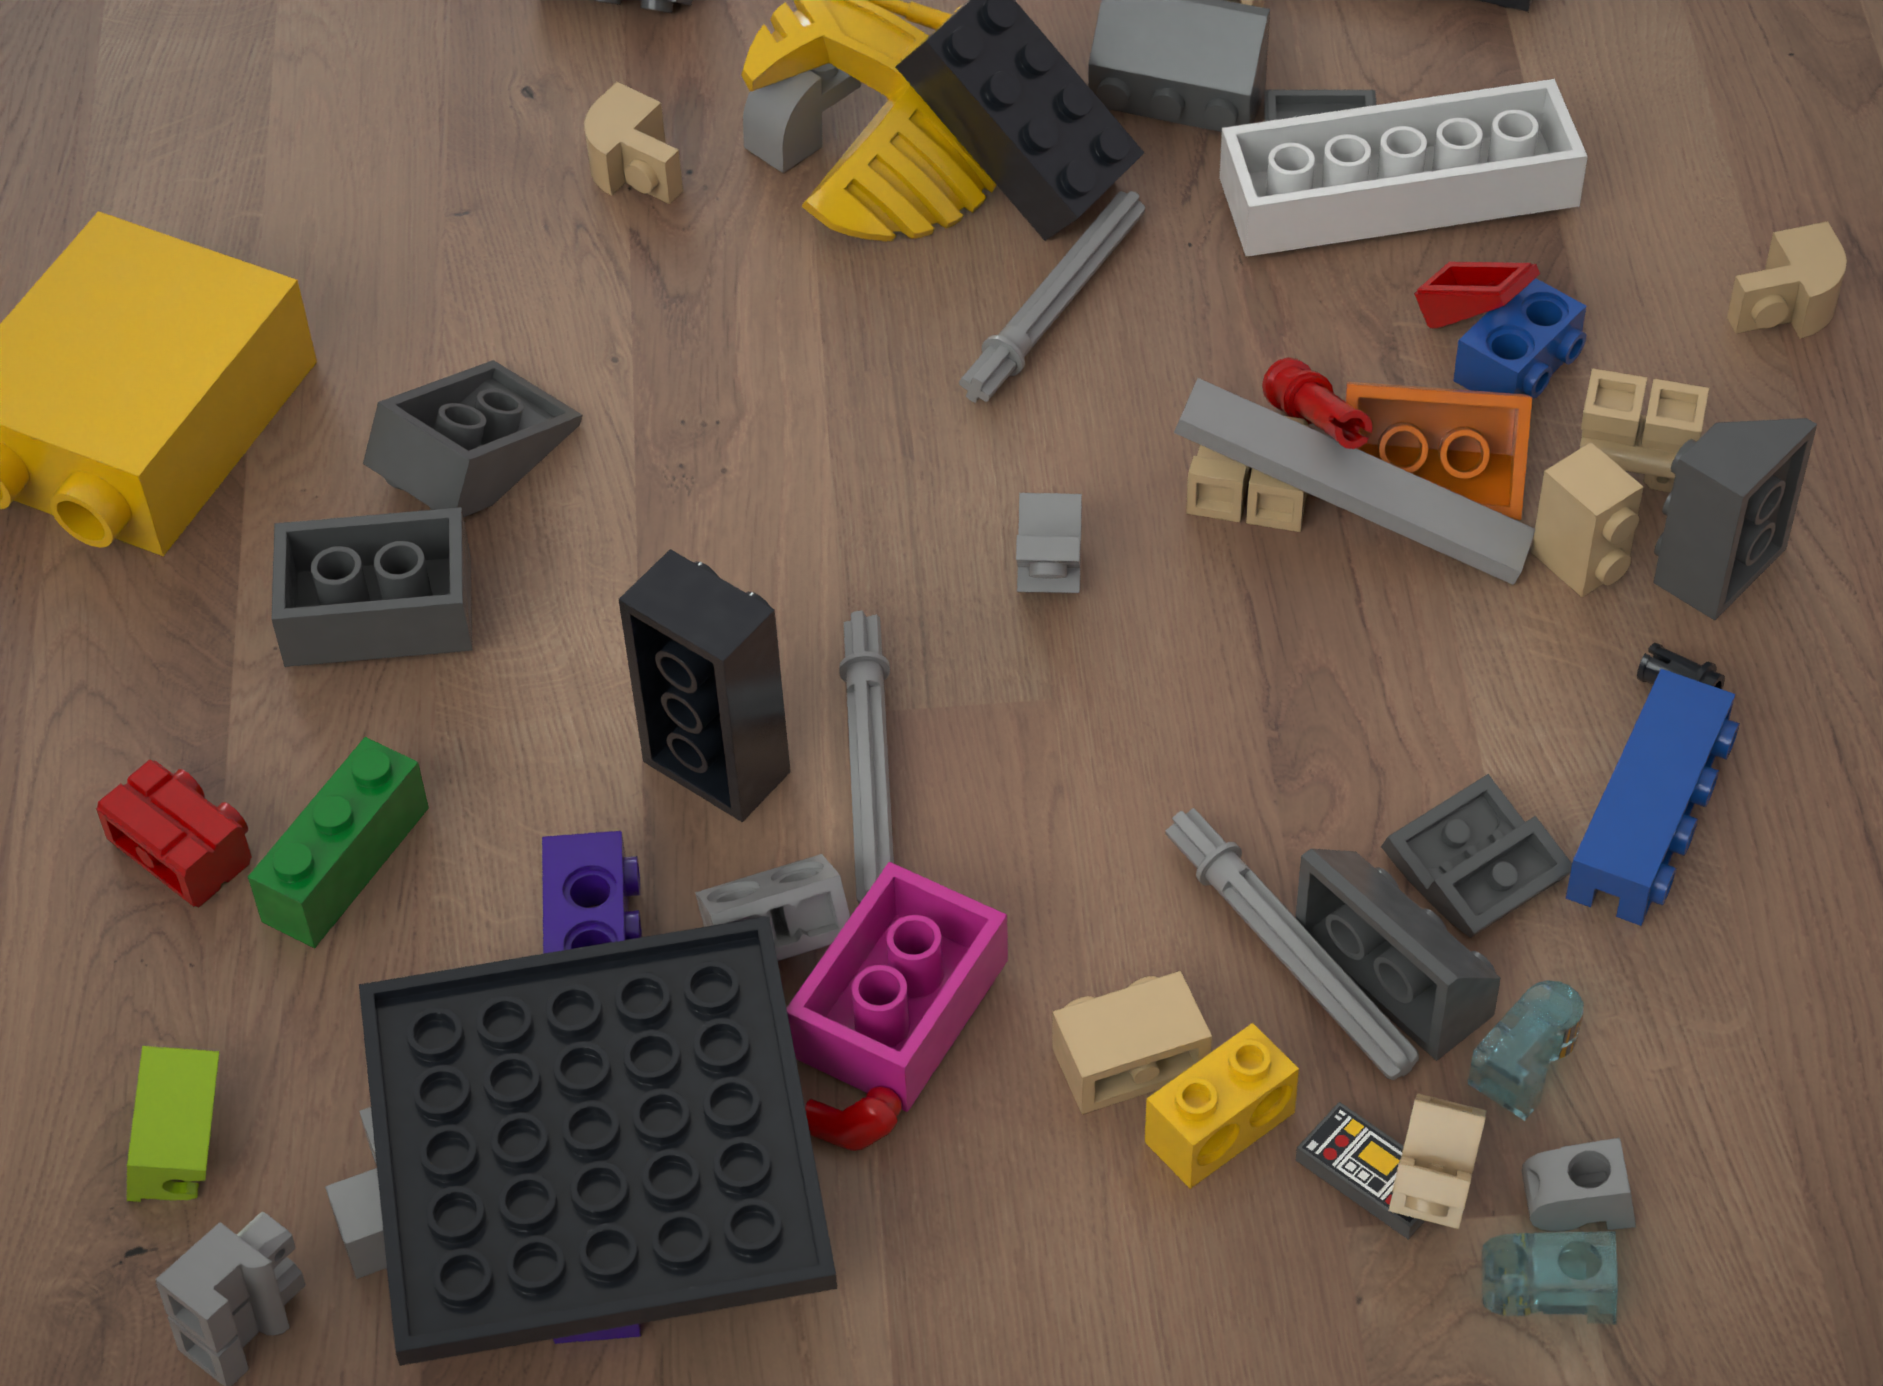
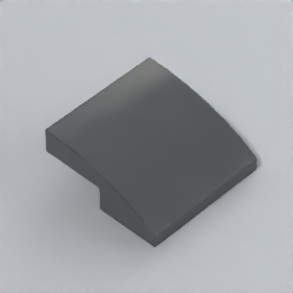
M1489 774L1394 832L1381 845V848L1396 867L1442 916L1470 938L1568 876L1572 867L1571 861L1539 819L1534 816L1525 822Z

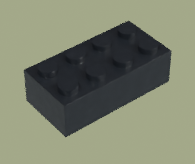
M968 0L895 66L1044 241L1078 219L1145 153L1015 0Z
M670 549L618 599L643 762L743 822L791 772L775 609L771 608L766 600L758 594L749 591L744 592L719 578L708 565L699 561L692 562Z

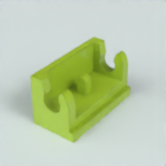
M142 1046L127 1161V1201L141 1202V1199L175 1201L192 1200L198 1197L199 1184L191 1181H206L219 1051ZM172 1180H182L183 1182H176Z

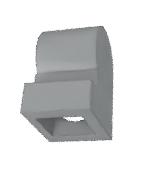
M1620 1138L1564 1146L1561 1149L1545 1151L1528 1158L1522 1164L1521 1172L1529 1218L1533 1226L1552 1232L1572 1230L1586 1223L1606 1221L1608 1230L1636 1227Z

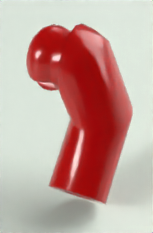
M884 1086L870 1089L866 1097H863L843 1111L814 1099H809L805 1104L810 1135L849 1151L863 1150L890 1134L896 1127L898 1122L897 1116L902 1109V1103L897 1093Z

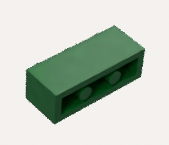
M367 737L362 739L248 875L262 923L314 949L429 809L418 761Z

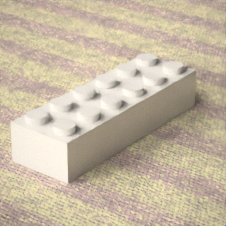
M1555 79L1225 127L1222 128L1220 181L1245 256L1248 257L1579 207L1587 154Z

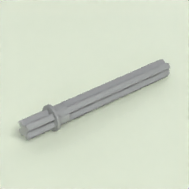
M1122 191L1118 192L998 335L989 336L983 342L981 356L959 381V385L968 390L966 397L970 401L976 403L980 398L987 403L1008 376L1018 375L1025 366L1024 357L1144 215L1145 206L1139 201V194L1134 191H1129L1128 194Z
M863 610L852 612L851 620L844 622L845 658L839 665L840 677L846 682L856 898L859 904L887 863H894L884 680L890 674V664L882 654L880 617L877 614L866 617Z
M1192 808L1186 814L1183 811L1177 813L1172 818L1174 824L1165 830V834L1197 868L1196 878L1202 885H1212L1388 1079L1395 1080L1401 1076H1406L1419 1060L1417 1049L1241 859L1242 850L1235 842L1226 843L1195 808Z

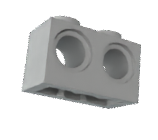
M822 854L695 892L704 927L769 916L777 961L831 945L850 918L840 874Z

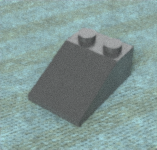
M492 360L379 401L363 464L384 477L389 485L406 491L428 505L431 510L461 507L464 518L496 503L580 425L583 415Z

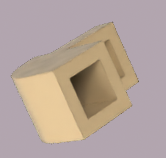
M616 82L595 101L585 117L584 128L591 175L595 183L611 196L624 183H627L641 193H648L670 204L683 192L679 150L666 144L661 102Z
M1828 221L1773 232L1765 270L1735 277L1727 315L1735 333L1760 328H1771L1791 322L1799 338H1804L1819 332L1831 321L1835 314L1847 261L1845 251Z
M1417 1093L1394 1181L1389 1207L1390 1212L1459 1229L1487 1110Z

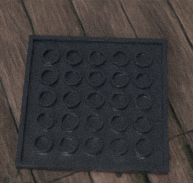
M769 916L359 984L394 1344L399 1366L838 1289Z

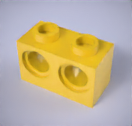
M1251 1023L1146 1098L1145 1143L1191 1189L1295 1113L1299 1068L1264 1033Z

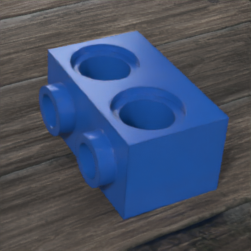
M1535 278L1505 306L1488 311L1458 340L1453 381L1470 391L1525 394L1532 398H1537L1548 385L1551 375L1563 363L1569 365L1574 362L1581 353L1586 342V333L1582 331L1587 306Z

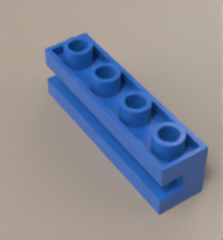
M1660 669L1575 854L1566 899L1591 908L1598 890L1620 898L1616 917L1642 926L1652 902L1664 905L1677 868L1668 864L1673 853L1686 855L1698 823V819L1690 816L1695 804L1707 807L1719 775V770L1711 768L1716 756L1725 760L1728 759L1739 730L1740 723L1729 720L1735 699L1734 693Z

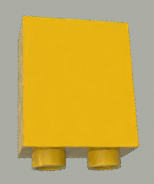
M98 211L0 323V509L7 508L14 500L53 515L64 530L79 541L90 546L104 548L109 546L114 539H118L164 557L317 363L298 280Z

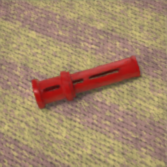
M1287 357L1280 359L1269 367L1262 383L1263 394L1269 404L1284 411L1288 417L1305 419L1308 424L1313 423L1333 437L1344 448L1356 449L1367 443L1369 438L1361 434L1359 429L1361 427L1365 431L1372 433L1371 419L1366 413L1354 408L1335 395L1333 386L1328 378L1317 371H1312L1307 364L1297 358Z

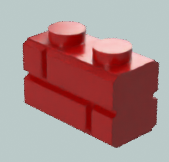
M149 759L128 777L125 785L120 783L98 801L96 811L107 840L193 907L199 908L221 889L224 881L230 882L250 865L252 855L245 836L249 828L244 818L234 807L226 802H222L216 807L205 799L204 792L198 782L183 769H178L172 774L157 761Z

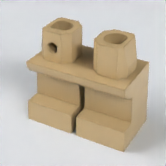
M1592 368L1583 410L1580 448L1592 442L1623 470L1645 474L1643 482L1650 489L1671 492L1675 479V474L1671 472L1672 462L1685 442L1690 439L1697 442L1700 439L1709 388L1653 379L1647 414L1643 416L1641 415L1647 377Z
M1285 416L1308 427L1305 419ZM1200 445L1197 456H1193L1188 472L1186 514L1240 522L1248 493L1247 524L1301 532L1307 492Z

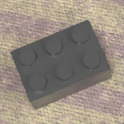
M462 508L274 523L271 620L284 667L472 651L471 553Z

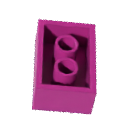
M888 862L786 1008L796 1059L866 1093L874 1087H888L899 1096L902 1110L908 1112L1007 963V914L892 862Z

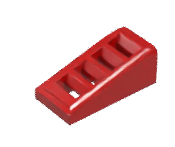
M1448 262L1420 286L1414 295L1427 326L1431 329H1436L1505 306L1538 277L1540 272L1537 264Z

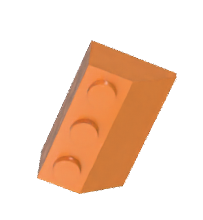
M1347 382L1345 402L1366 413L1371 419L1373 427L1372 433L1360 427L1359 432L1368 437L1369 440L1363 446L1356 449L1512 519H1522L1532 407L1531 396L1512 393Z

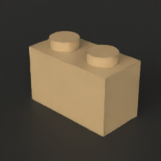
M1592 442L1588 443L1544 471L1531 553L1581 597H1584L1602 584L1611 585L1625 574L1631 563L1630 553L1635 529L1639 523L1638 512L1643 486Z
M1181 971L1162 977H1144L1133 982L1128 988L1096 998L1090 996L1081 997L1073 1000L1062 1009L1052 1011V1049L1081 1114L1159 1090L1211 1053L1212 1035Z

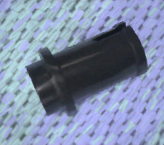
M1659 643L1650 645L1648 652L1653 654V657L1645 653L1637 671L1638 680L1654 685L1660 669L1723 689L1725 676L1716 672V664L1712 662H1706L1703 665L1698 664L1664 648Z

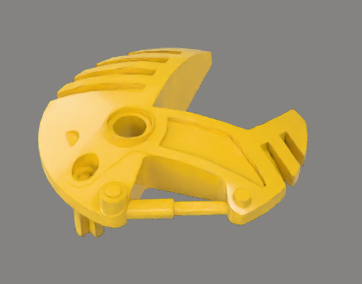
M794 0L797 8L794 13L786 2L773 12L770 19L774 28L773 33L771 34L765 24H763L749 48L741 76L750 92L830 63L887 97V102L810 194L802 204V208L829 229L839 233L867 240L894 241L896 235L893 232H902L909 238L916 239L932 235L935 230L932 225L936 223L947 229L961 221L963 214L960 210L966 208L973 213L984 203L986 199L985 194L982 192L984 187L992 193L997 185L895 67L929 36L907 21L936 30L953 14L912 1L906 3L900 0ZM895 14L904 16V17H905V20H903L902 18L898 17V16L895 15Z

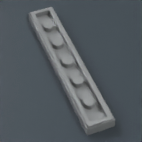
M1197 378L1174 430L1175 434L1514 585L1521 574L1535 528L1361 450L1344 448L1332 437Z

